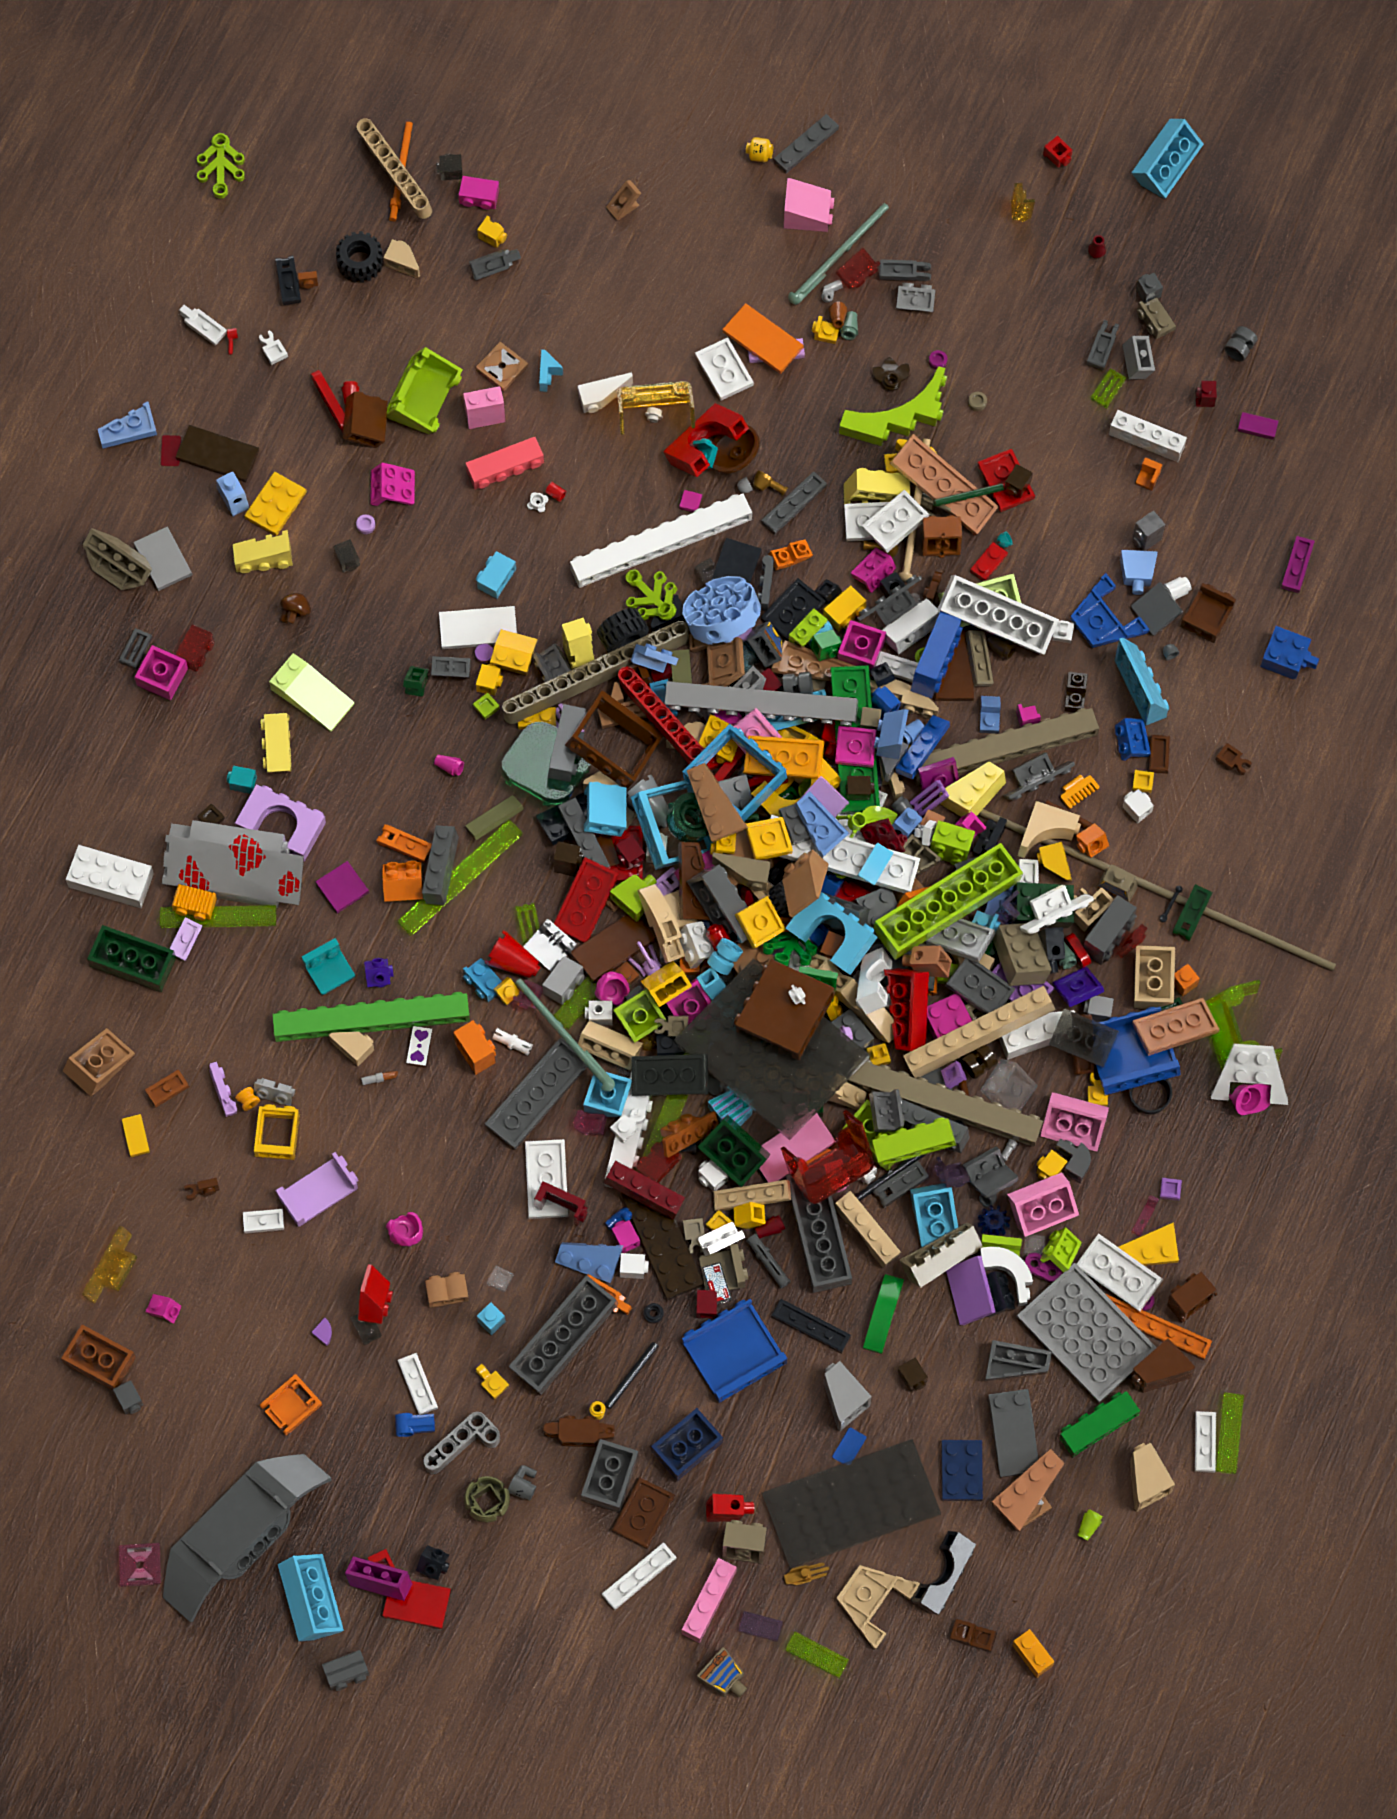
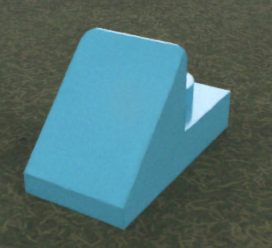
M541 350L539 385L540 391L547 392L548 385H551L552 375H563V367L546 350Z

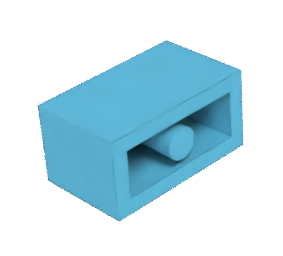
M496 551L493 556L488 558L484 571H480L477 575V588L497 599L515 572L516 561Z

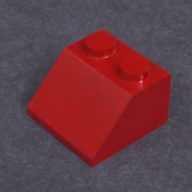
M369 1264L360 1290L358 1320L382 1324L383 1317L388 1316L389 1305L387 1303L392 1302L393 1291H390V1282L375 1267Z

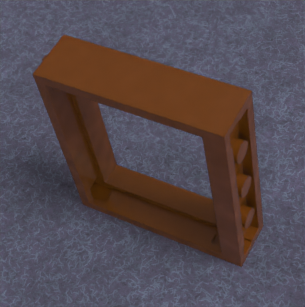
M602 690L585 712L565 743V746L601 771L602 774L615 781L619 786L626 787L627 790L635 782L663 735ZM596 708L648 745L630 774L578 737Z

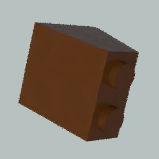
M1167 1338L1133 1368L1130 1375V1383L1136 1390L1140 1389L1145 1393L1190 1379L1195 1366Z

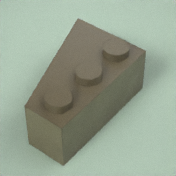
M913 834L903 845L905 852L902 853L920 858L916 876L933 868L941 861L938 855L926 845H922V842Z

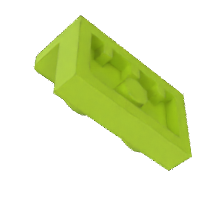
M813 609L789 634V642L804 647L813 638V635H816L827 623V618Z
M1065 1227L1051 1233L1049 1236L1050 1240L1044 1247L1043 1255L1040 1259L1042 1263L1051 1260L1063 1272L1069 1270L1082 1243Z

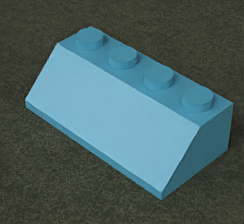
M1169 119L1134 168L1132 174L1141 186L1162 198H1166L1204 144L1185 119Z
M323 1554L292 1556L279 1563L278 1568L298 1641L316 1640L344 1631Z

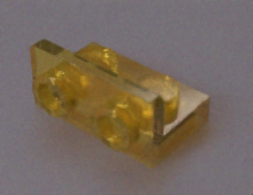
M1015 183L1011 197L1013 220L1026 221L1032 217L1035 199H1026V190H1023L1022 183Z

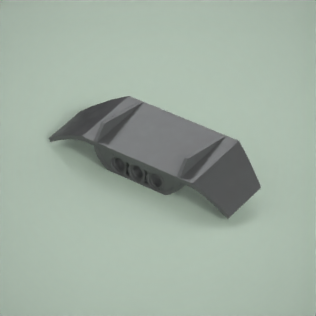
M305 1454L257 1461L170 1549L163 1598L189 1622H193L206 1596L221 1578L235 1579L243 1575L286 1531L290 1522V1508L310 1491L330 1482L331 1477Z

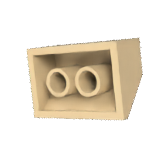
M1136 946L1134 1008L1147 1009L1149 1007H1163L1174 1004L1175 947Z

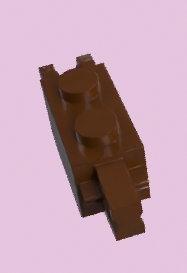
M568 1415L564 1416V1418H559V1422L543 1425L545 1436L558 1438L559 1443L563 1447H596L600 1439H614L615 1434L614 1425L600 1423L599 1419L593 1416L576 1419L575 1416Z

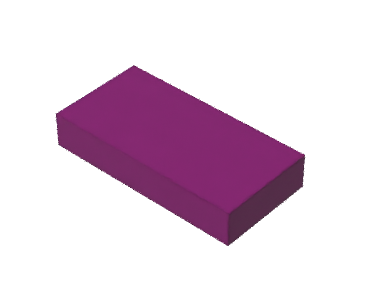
M1242 412L1238 431L1274 440L1278 420Z

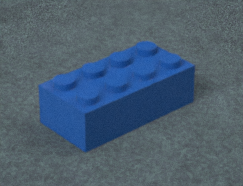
M940 611L915 670L910 691L931 699L934 692H939L942 678L946 675L947 666L951 663L955 647L957 648L961 638L960 635L963 627L960 624L962 619Z

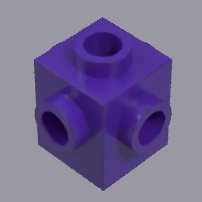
M375 958L372 961H364L367 987H384L391 984L390 977H394L392 965L388 966V959Z

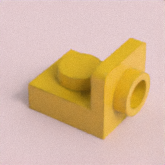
M819 316L818 321H814L812 332L815 333L814 340L836 344L840 328H835L833 323L822 321L823 316Z

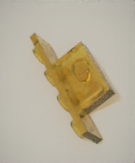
M119 1226L83 1291V1296L92 1303L97 1301L104 1287L119 1292L137 1259L135 1254L124 1251L132 1234L122 1226Z

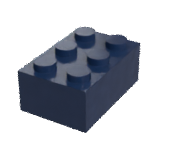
M696 1408L651 1446V1452L678 1482L723 1443V1437L699 1409Z

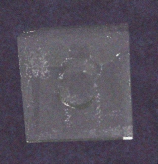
M1001 1059L981 1088V1091L991 1102L1000 1103L1003 1105V1108L1009 1110L1010 1108H1015L1021 1111L1038 1085L1016 1062Z

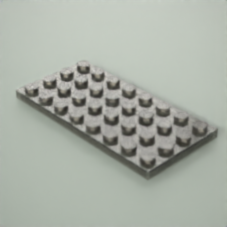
M913 1439L762 1493L790 1569L941 1515Z

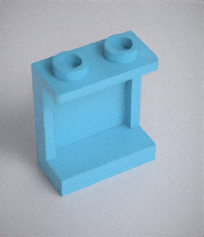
M589 782L584 790V794L587 795V820L584 823V831L621 837L626 829V787Z

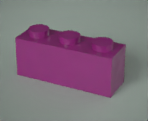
M354 1556L345 1572L350 1586L403 1601L412 1586L407 1571Z

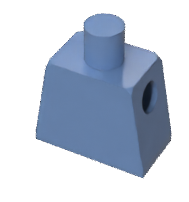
M908 807L892 826L895 832L900 830L908 839L914 834L915 828H918L923 818L915 810Z

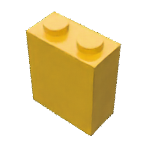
M671 961L640 981L659 1007L692 987L683 970L674 961Z

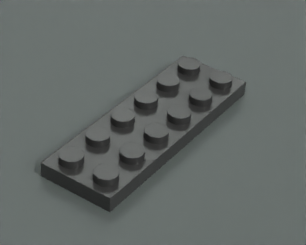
M560 1038L487 1120L485 1126L515 1150L586 1070L587 1066L570 1046Z

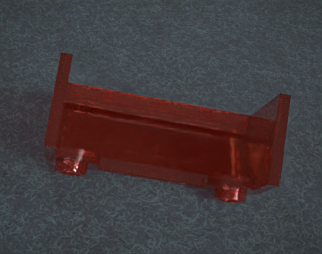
M847 1110L843 1111L847 1127L842 1129L837 1135L838 1147L808 1165L803 1158L796 1157L784 1146L781 1148L789 1174L806 1199L813 1204L821 1202L868 1174L874 1167L875 1162L863 1123Z

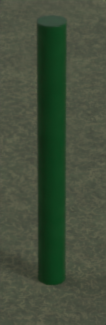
M1001 483L934 499L933 504L937 507L1004 491V485Z

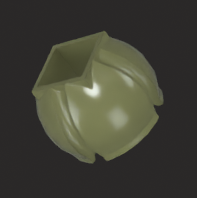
M479 1477L477 1482H471L464 1493L465 1508L470 1510V1516L477 1521L494 1522L498 1516L502 1517L508 1510L510 1504L509 1491L504 1488V1483L495 1477ZM491 1490L499 1504L483 1513L476 1499Z

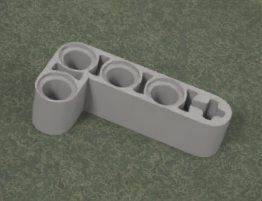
M473 1412L424 1457L426 1471L430 1474L439 1473L476 1438L486 1447L495 1448L500 1443L499 1430L483 1413ZM475 1419L483 1421L482 1425L478 1427L472 1425V1422ZM461 1432L468 1434L465 1440H459L457 1436ZM489 1433H494L497 1437L493 1441H488L486 1436ZM445 1446L453 1447V1451L449 1454L444 1453L442 1450ZM431 1460H432L433 1462L436 1461L437 1465H436V1466H434V1465H431V1466H430L429 1461H431Z

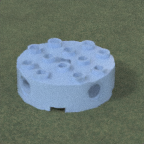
M735 576L721 577L705 583L706 587L699 591H693L683 604L682 615L694 639L708 645L720 642L729 643L735 637L745 633L749 628L755 626L761 610V604L752 585L747 583L744 578Z

